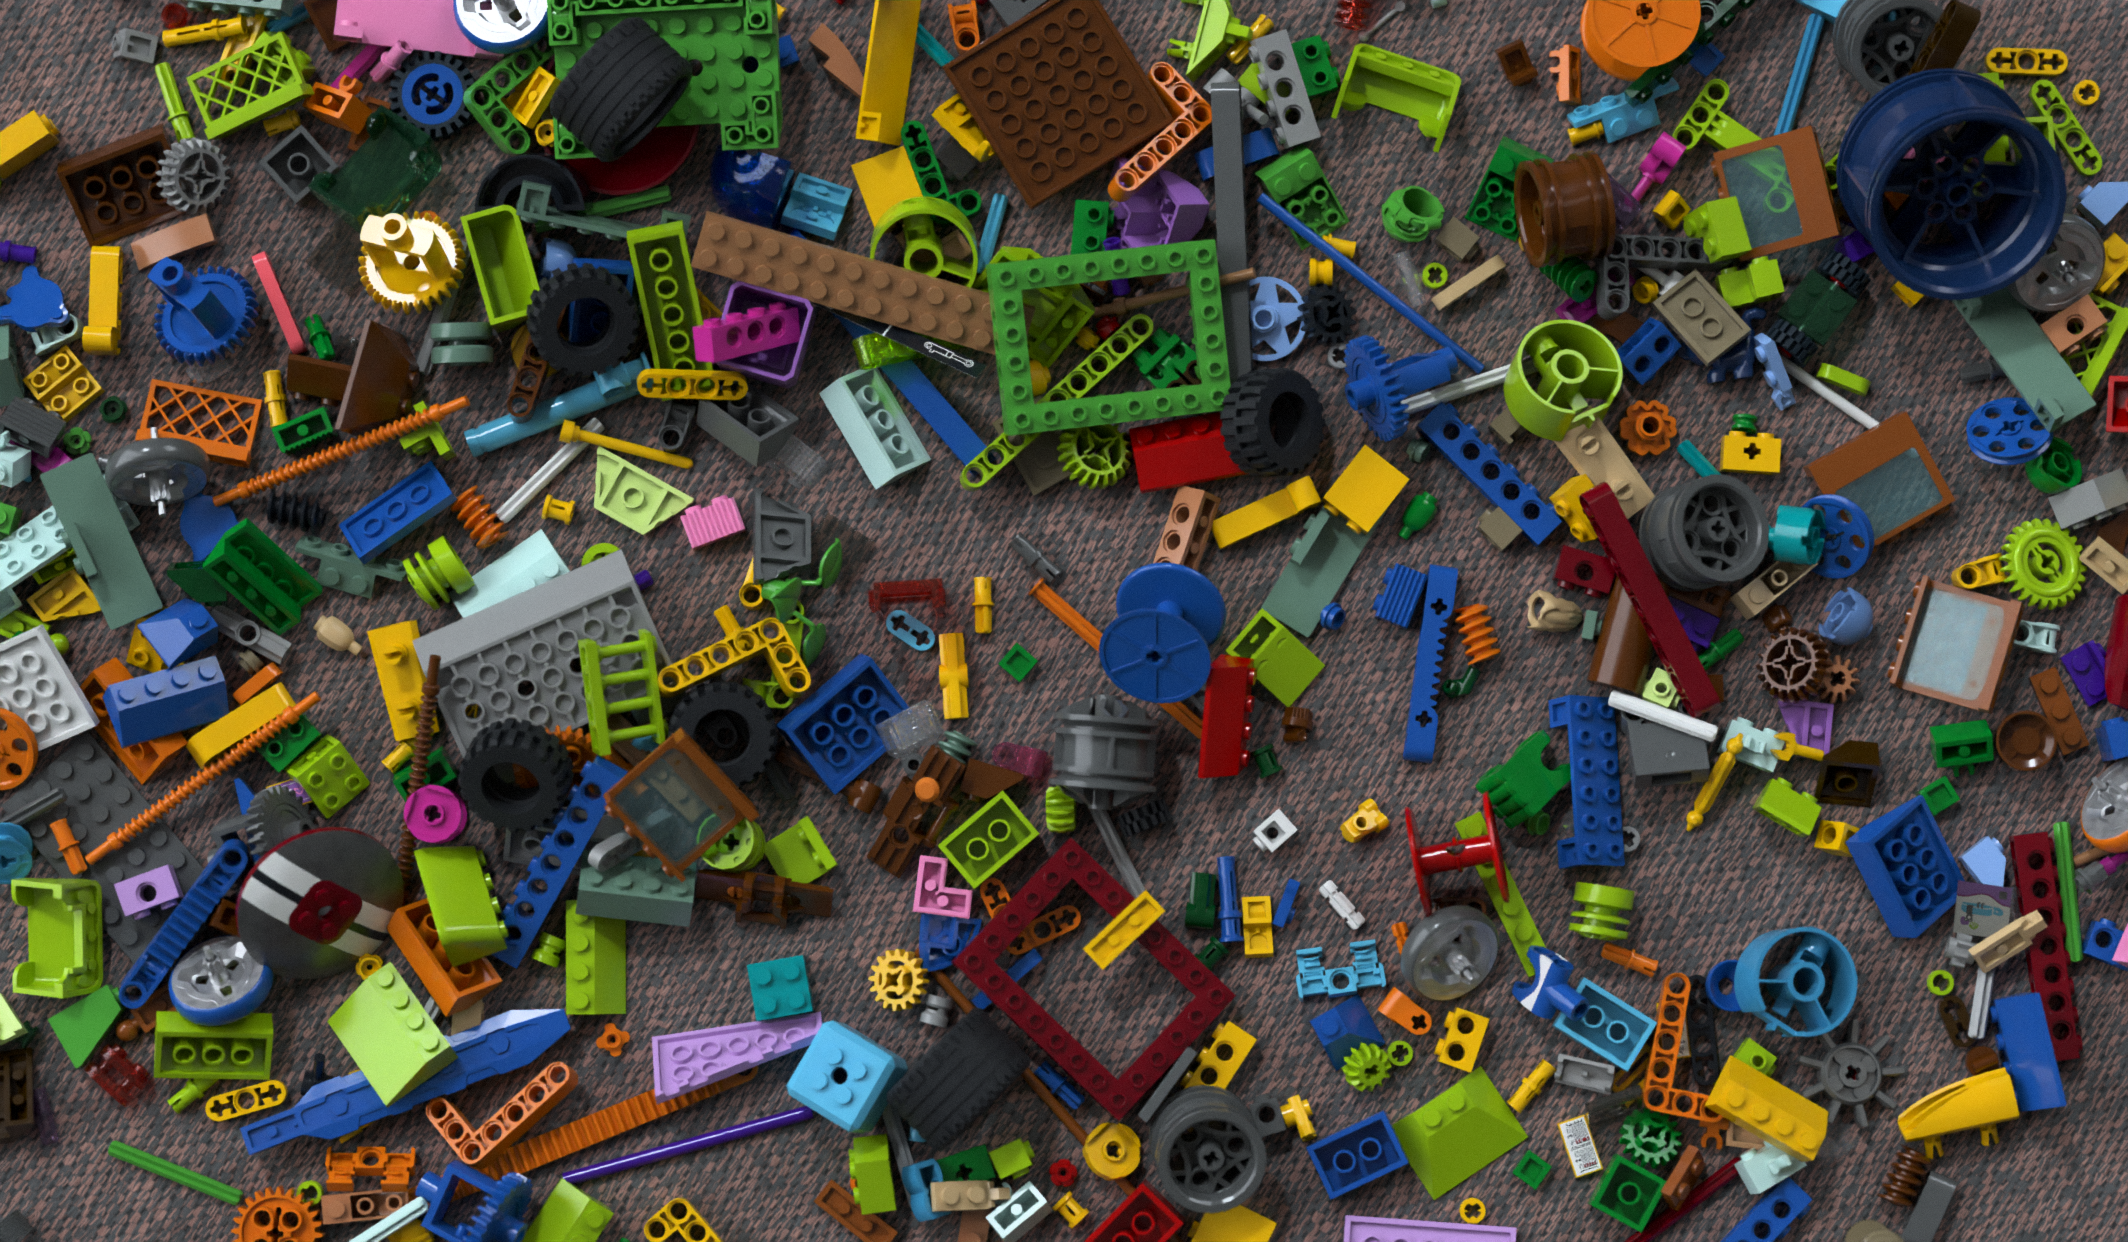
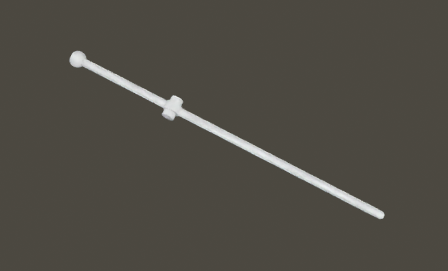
M1638 268L1662 285L1658 293L1661 296L1685 278L1676 270H1673L1671 275L1668 276L1659 269ZM1780 354L1786 372L1866 428L1870 429L1879 424L1871 416ZM1910 448L1903 452L1913 459L1919 456L1915 448Z

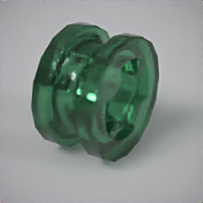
M29 1020L23 1023L28 1033L12 1040L15 1043L20 1042L23 1049L30 1045L40 1030L37 1026L32 1027Z

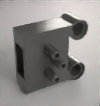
M1680 699L1677 712L1685 714L1684 712L1687 710ZM1623 710L1621 711L1620 728L1626 735L1634 789L1708 781L1710 765L1704 739L1657 722L1646 723L1645 718ZM1628 717H1637L1639 720L1632 721Z

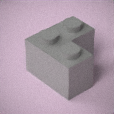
M2122 468L2049 497L2048 499L2060 528L2063 529L2072 525L2073 529L2076 530L2090 524L2088 521L2090 517L2095 516L2097 521L2127 509L2125 503L2128 502V482Z

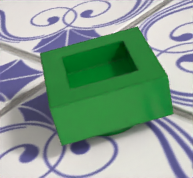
M1016 643L998 665L1020 683L1037 664L1038 660Z
M1527 1150L1511 1173L1536 1190L1552 1166L1530 1150Z

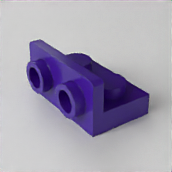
M1669 596L1668 599L1696 652H1700V649L1707 650L1720 619Z
M2093 640L2084 643L2059 658L2087 707L2107 697L2104 679L2106 652L2100 643L2095 644Z

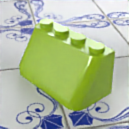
M501 205L460 217L489 322L497 333L512 329L529 319L526 311L527 305L532 304L530 296L533 290H540L520 216L516 215V209L512 206Z
M475 846L424 847L415 850V858L435 926L452 967L507 949L504 938L509 937L504 920L499 922L497 916L502 911L497 897L492 898L490 890L495 888L490 873L485 874L483 867L487 866L483 850L477 851Z

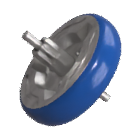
M453 0L454 16L463 35L472 44L488 52L498 54L520 52L533 46L548 31L547 0ZM492 1V10H481L482 3Z
M231 935L213 937L195 945L178 960L170 975L169 995L175 1009L188 1021L204 1026L225 1025L246 1017L262 1004L271 990L274 973L269 966L259 965L249 955L240 938ZM238 964L234 971L228 969L229 967ZM203 979H208L207 984H198Z

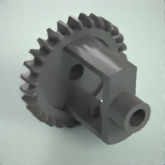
M273 786L262 790L254 796V799L250 801L251 807L247 809L246 814L222 821L214 826L211 835L217 847L208 852L207 860L209 863L227 840H240L236 831L246 827L249 828L245 832L254 835L247 843L256 845V848L250 854H259V860L284 840L320 827L319 824H313L315 815L308 814L309 805H303L302 796L296 797V791H289L287 786ZM230 851L226 854V857L231 861L241 859V855L236 851ZM249 855L246 867L235 881L240 890L246 877L254 867Z

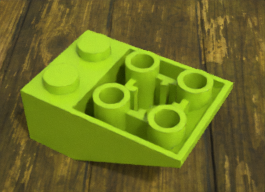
M1263 608L1224 652L1226 655L1254 659L1253 668H1257L1256 681L1286 707H1290L1325 666Z

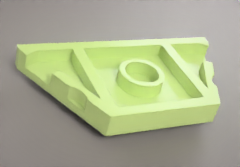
M601 446L598 447L595 478L596 491L594 497V508L645 536L694 502V498Z

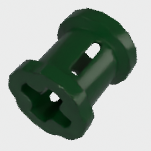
M1273 744L1266 745L1250 753V756L1255 758L1261 772L1259 775L1260 779L1283 770V766L1278 764L1273 753Z
M1212 936L1209 939L1210 943L1199 954L1195 953L1194 955L1211 972L1214 971L1213 967L1224 956L1230 954Z

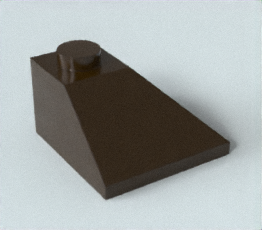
M1849 740L1824 755L1814 792V797L1818 799L1817 802L1870 807L1880 767L1878 743Z

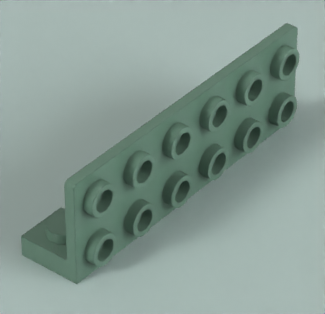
M526 180L522 182L520 197L517 199L516 215L521 216L523 221L537 223L538 220L549 222V226L559 229H565L566 226L576 227L577 232L593 235L594 231L605 233L604 237L611 240L620 241L622 237L627 238V231L649 227L577 211H557L556 207L548 205L551 186ZM663 209L660 224L683 220L687 238L691 215Z
M2007 286L1977 298L1952 300L1953 304L2048 433L2053 432L2095 407L2096 402L2027 309L2014 299Z

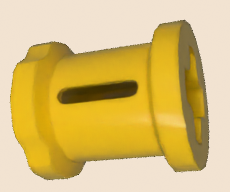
M548 494L542 510V519L546 520L549 517L564 521L565 525H570L576 501L565 502L553 499V496Z
M1069 1191L1052 1207V1210L1058 1211L1069 1222L1068 1226L1072 1229L1089 1213V1210L1087 1208L1083 1209L1072 1198L1073 1193ZM1066 1205H1067L1075 1214H1073V1213L1066 1207Z

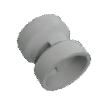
M927 993L925 999L927 1006L925 1011L921 1013L919 1021L947 1028L949 1021L947 1014L952 1009L954 1001Z

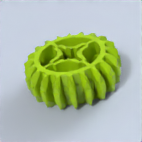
M1116 423L1113 426L1111 424L1064 429L1065 433H1062L1058 439L1062 443L1057 446L1056 450L1063 453L1058 457V461L1066 463L1062 471L1069 470L1072 473L1070 480H1074L1077 477L1079 479V486H1084L1088 483L1089 489H1094L1098 485L1101 490L1105 489L1108 484L1113 486L1117 483L1118 479H1122L1125 476L1124 470L1130 467L1131 463L1128 460L1132 457L1133 453L1126 450L1131 446V442L1124 441L1123 439L1127 436V432L1120 433L1117 430L1120 423ZM1077 439H1079V441H1080V442L1078 443L1079 446H1080V448H1081V454H1080V455H1078L1077 447H1076ZM1102 448L1097 454L1087 455L1093 449L1098 450ZM1109 448H1111L1113 455L1112 465L1109 462L1111 460L1108 454Z

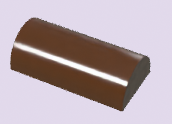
M1616 574L1586 681L1641 695L1654 646ZM1659 581L1667 597H1669L1671 587Z

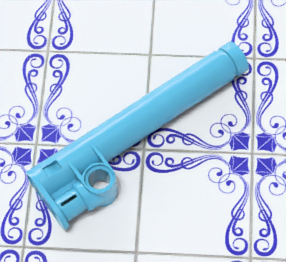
M645 352L640 353V358L627 363L620 362L621 364L615 368L612 365L605 367L606 373L598 375L596 371H593L596 381L537 403L533 417L526 423H517L508 414L482 424L476 429L472 428L464 431L473 457L483 455L484 452H491L563 424L564 419L571 421L640 394L637 387V376L644 369H652ZM648 378L647 383H645L646 388H652L653 378ZM528 407L518 410L516 413H524Z

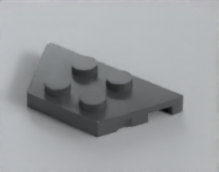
M755 487L753 493V585H760L809 569L811 565V515L800 509L793 508L789 503L780 498L778 501L764 495V490L759 487Z

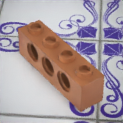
M1187 486L1178 487L1153 563L1180 564L1197 571L1221 498L1204 490Z

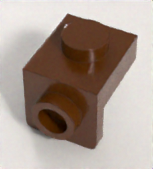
M1521 39L1495 50L1504 76L1512 86H1525L1532 82V78L1539 75L1537 69L1532 66Z

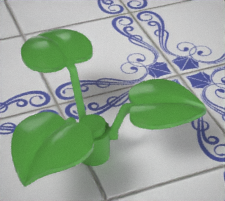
M835 538V542L828 548L821 560L818 579L801 580V578L795 577L793 579L787 578L785 582L775 579L764 583L761 591L762 598L773 603L779 622L786 623L794 615L808 625L810 633L807 634L803 645V662L807 669L817 659L824 646L826 627L823 623H818L816 626L795 610L802 586H820L822 584L824 589H828L837 579L843 558L842 546L838 538Z

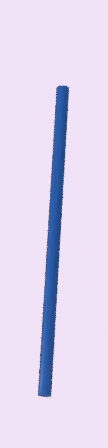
M1264 192L1260 195L1257 202L1438 344L1442 347H1449L1455 354V357L1474 372L1479 374L1485 365L1268 195Z

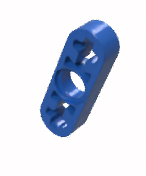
M1033 948L1019 958L1013 966H1010L1005 973L1017 982L1035 967L1043 957ZM981 991L971 999L977 1008L982 1009L992 1003Z

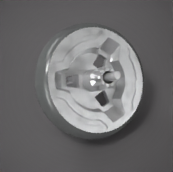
M2064 213L2058 233L2053 240L2056 249L2050 246L2034 267L2007 286L2014 299L2024 307L2041 313L2061 312L2085 295H2090L2099 283L2106 260L2103 240L2092 224L2077 215ZM2069 260L2077 262L2075 268L2068 263ZM2044 271L2047 277L2039 283L2035 280L2039 274Z
M152 427L150 428L151 439L130 443L111 455L105 467V481L110 492L118 499L135 505L158 506L159 517H165V505L188 500L205 489L211 478V462L207 453L195 443L177 438H158L157 428Z
M1449 906L1433 912L1411 931L1404 943L1400 958L1403 979L1415 994L1430 1001H1449L1466 995L1485 980L1495 965L1499 952V936L1496 927L1482 911L1470 906ZM1461 933L1459 941H1453ZM1437 956L1436 962L1429 963L1433 957Z

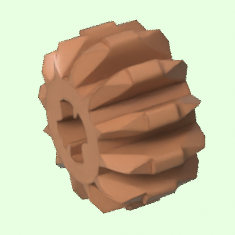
M1836 655L1833 659V666L1826 668V671L1830 675L1838 673L1841 676L1838 680H1842V682L1833 686L1830 683L1832 679L1824 677L1822 682L1825 683L1826 687L1822 688L1823 691L1819 696L1823 700L1830 694L1829 701L1831 704L1836 703L1837 695L1842 702L1847 701L1846 692L1850 695H1855L1856 690L1850 684L1858 685L1860 683L1859 679L1851 678V675L1856 674L1858 669H1847L1851 664V660L1847 659L1841 665V657Z

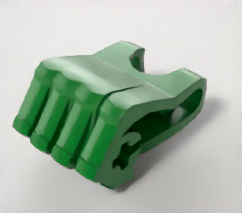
M1539 730L1529 736L1515 749L1512 757L1503 766L1498 764L1490 768L1480 777L1475 785L1481 794L1488 791L1492 806L1496 804L1493 812L1498 818L1506 816L1503 821L1510 829L1539 812L1571 780L1570 763L1561 764L1553 771L1544 767L1541 761V752L1550 742V737L1545 730Z

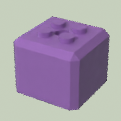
M738 281L730 287L721 320L726 319L725 315L729 313L747 314V309L763 307L767 309L770 303L785 302L786 306L798 307L801 337L798 342L716 362L720 370L740 372L745 377L787 389L796 385L816 319L812 305L808 299Z

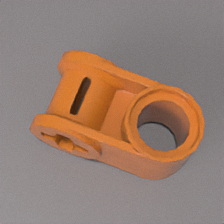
M972 0L970 4L953 6L952 4H947L955 47L960 55L980 44L975 0ZM965 36H970L975 40L974 44L970 47H964L959 42Z
M1394 986L1377 1009L1396 1024H1400L1415 1035L1427 1033L1432 1025L1430 1015ZM1421 1014L1424 1015L1426 1027L1424 1029L1421 1027L1417 1030L1413 1029L1414 1022L1411 1018L1413 1016L1419 1017Z

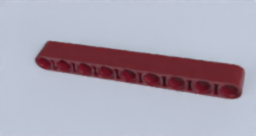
M1602 482L1579 495L1580 504L1687 712L1691 717L1697 719L1720 706V699L1613 490L1606 482Z

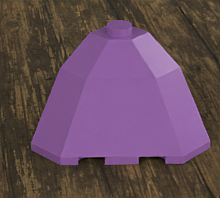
M1124 157L1116 158L1110 182L1117 171L1130 159ZM1138 165L1141 170L1147 171L1145 167ZM1161 170L1129 200L1118 202V208H1112L1114 210V230L1121 231L1122 249L1187 242L1203 227L1205 217L1209 213L1210 204L1199 188L1173 172ZM1119 182L1123 187L1128 188L1124 182Z

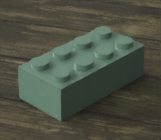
M591 850L583 851L575 914L685 927L690 926L696 863L693 862L683 871L686 880L681 882L676 876L670 878L660 866L663 863L659 858L652 859L651 857L632 855L608 870L600 872L588 863Z

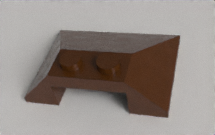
M365 320L335 429L355 437L358 435L364 437L365 432L371 434L373 429L379 431L380 426L386 428L387 423L393 425L395 420L401 422L402 417L406 418L412 409L411 397L413 390L418 386L420 380V367L401 333L375 321Z

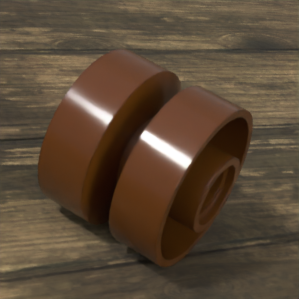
M2018 710L2008 714L1999 723L1995 733V746L2000 757L2009 766L2022 771H2032L2043 767L2051 760L2057 747V735L2051 722L2040 713L2032 710Z

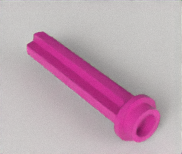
M367 44L334 80L330 87L339 89L340 79L344 75H347L352 80L354 78L359 79L388 47Z

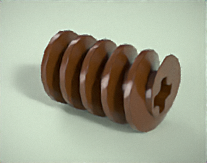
M1900 1144L1906 1152H1896L1895 1155L1901 1163H1891V1167L1896 1173H1887L1886 1177L1892 1183H1882L1881 1187L1887 1194H1877V1196L1902 1208L1903 1206L1912 1207L1913 1203L1907 1197L1918 1195L1912 1186H1922L1923 1183L1917 1178V1175H1927V1172L1921 1166L1922 1164L1931 1165L1932 1162L1926 1155Z

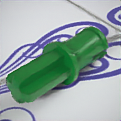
M312 315L315 321L314 324L310 316H308L304 323L310 335L309 342L312 347H315L320 360L331 362L332 358L335 357V351L331 344V334L325 329L320 315Z
M1733 628L1715 643L1710 642L1711 646L1698 655L1705 671L1722 659L1724 661L1726 659L1724 656L1744 642L1745 639L1738 629Z

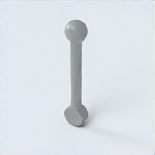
M1403 1L1396 2L1394 8L1367 31H1361L1358 34L1359 40L1366 42L1370 34L1397 12H1403L1406 8Z

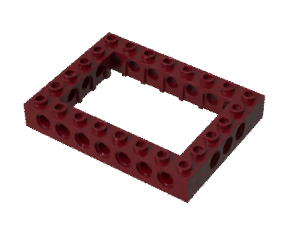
M1069 838L951 963L1107 1113L1119 1121L1236 995L1156 919L1136 938L1140 943L1139 946L1152 954L1161 963L1159 965L1161 968L1173 974L1181 982L1180 986L1183 989L1189 990L1196 997L1181 1008V1013L1169 1025L1161 1029L1162 1033L1149 1046H1145L1142 1049L1143 1053L1131 1066L1125 1067L1117 1080L994 962L1071 879L1078 884L1077 887L1081 891L1087 892L1099 904L1098 907L1101 910H1105L1114 919L1135 900L1072 838Z

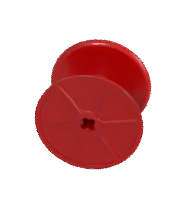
M1488 791L1483 793L1487 835L1461 840L1452 837L1450 842L1422 847L1414 813L1410 807H1405L1411 856L1426 917L1432 914V899L1428 875L1456 869L1459 873H1462L1463 868L1492 862L1494 863L1502 899L1504 902L1510 903L1504 859ZM1461 844L1465 845L1461 851L1456 852L1447 848Z

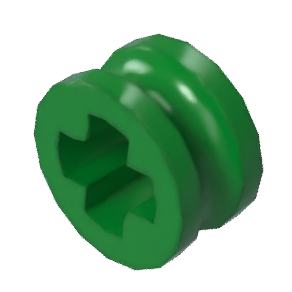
M1735 414L1732 416V421L1735 424L1732 425L1731 431L1746 432V435L1757 432V428L1754 426L1758 421L1756 416L1751 414Z

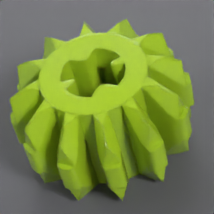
M1057 786L1049 787L1046 791L1045 803L1047 828L1050 832L1058 833L1074 831L1076 828V801L1065 795Z
M1361 1042L1358 1050L1351 1048L1352 1055L1344 1057V1061L1347 1064L1342 1067L1343 1073L1346 1075V1081L1361 1092L1365 1088L1373 1092L1376 1084L1383 1087L1381 1080L1383 1078H1390L1386 1070L1392 1067L1391 1062L1388 1060V1054L1373 1043L1368 1046Z

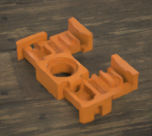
M332 1146L327 1148L325 1162L326 1171L329 1175V1178L326 1179L327 1191H353L354 1182L351 1180V1177H355L356 1172V1176L387 1177L386 1180H381L382 1192H408L409 1177L413 1176L416 1170L415 1163L417 1157L415 1148L411 1147V1153H387L386 1147L357 1146V1153H333ZM368 1157H376L379 1159V1161L372 1166H368L363 1163L364 1160Z

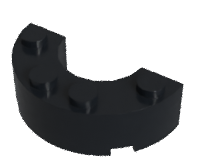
M528 153L500 162L483 179L475 201V212L501 205L512 206L516 192L522 187L523 180L550 185V194L555 200L557 211L588 210L593 208L591 193L582 175L563 159L555 160L554 155L546 153Z

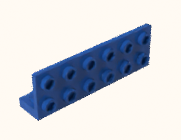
M1567 695L1548 700L1550 728L1561 729L1568 727L1575 837L1557 841L1559 869H1571L1585 865L1612 867L1625 865L1615 708L1608 705L1609 697Z

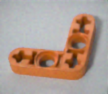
M989 878L980 886V894L991 918H993L1007 903L1000 904L992 910L990 904H994L995 901L991 895H985V891L988 890L987 884L992 883L994 886H1000L1001 890L997 892L1000 901L1004 897L1009 901L1010 896L1000 880ZM1065 905L1032 920L1018 935V937L1023 936L1025 938V942L1022 943V949L1017 950L1016 947L1010 948L1008 945L1006 947L1007 951L1014 955L1023 954L1074 930L1081 921L1080 912L1074 906ZM1064 910H1068L1069 913L1075 912L1074 924L1069 926L1067 922L1059 925L1062 931L1056 933L1055 926L1049 917L1055 915V919L1058 920L1063 917ZM1046 922L1050 925L1051 933L1048 937L1039 938L1035 935L1034 928L1037 923Z

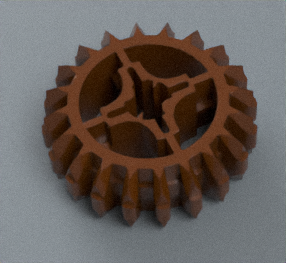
M1791 627L1789 633L1784 629L1780 630L1779 638L1775 635H1770L1772 643L1770 645L1767 643L1763 644L1766 652L1765 654H1758L1763 662L1756 665L1757 669L1762 671L1757 677L1760 681L1764 682L1762 684L1763 689L1770 691L1771 697L1779 698L1783 703H1787L1790 700L1791 703L1798 704L1799 699L1804 702L1809 701V693L1813 696H1818L1816 688L1818 686L1826 687L1822 680L1824 677H1831L1826 668L1833 666L1832 662L1827 660L1832 654L1829 650L1825 649L1827 646L1826 642L1822 639L1819 640V635L1814 632L1810 633L1805 628L1799 630ZM1801 645H1805L1808 647L1811 653V659H1807L1804 657V652L1801 651ZM1778 671L1784 673L1787 686H1783L1780 683L1777 675Z

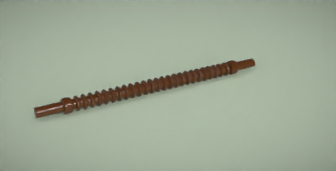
M430 655L427 679L422 684L421 691L424 695L420 699L423 703L419 705L422 709L418 712L421 718L417 720L420 726L416 727L419 733L415 735L418 741L414 742V746L417 749L413 750V754L416 756L411 759L414 764L410 766L413 772L409 774L412 779L408 781L411 787L407 789L408 793H410L406 796L407 800L415 791L426 785L423 780L427 778L424 772L428 770V767L425 764L429 763V759L426 757L430 756V752L427 749H430L432 746L429 743L433 739L430 734L434 732L431 726L435 724L432 718L436 717L433 711L437 709L434 703L438 702L436 695L440 692L438 676L441 656ZM407 824L402 826L404 832L400 836L403 840L399 842L402 847L398 850L401 855L397 857L398 861H400L397 864L402 874L404 887L402 907L405 906L406 899L410 896V887L408 886L411 885V880L409 878L413 876L410 871L414 868L411 863L415 861L414 857H412L415 855L413 848L417 846V843L414 841L418 839L410 832Z

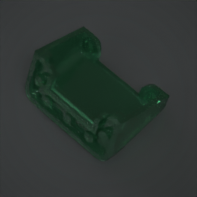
M383 105L367 118L366 130L369 138L335 176L329 171H323L315 175L312 182L308 185L311 193L360 235L364 222L369 215L381 218L388 214L402 215L437 176L443 163L442 157L430 135Z

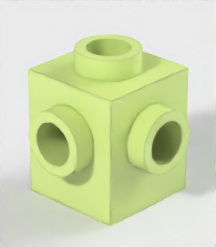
M1656 667L1651 679L1645 680L1641 694L1642 700L1671 710H1677L1680 697L1667 671Z

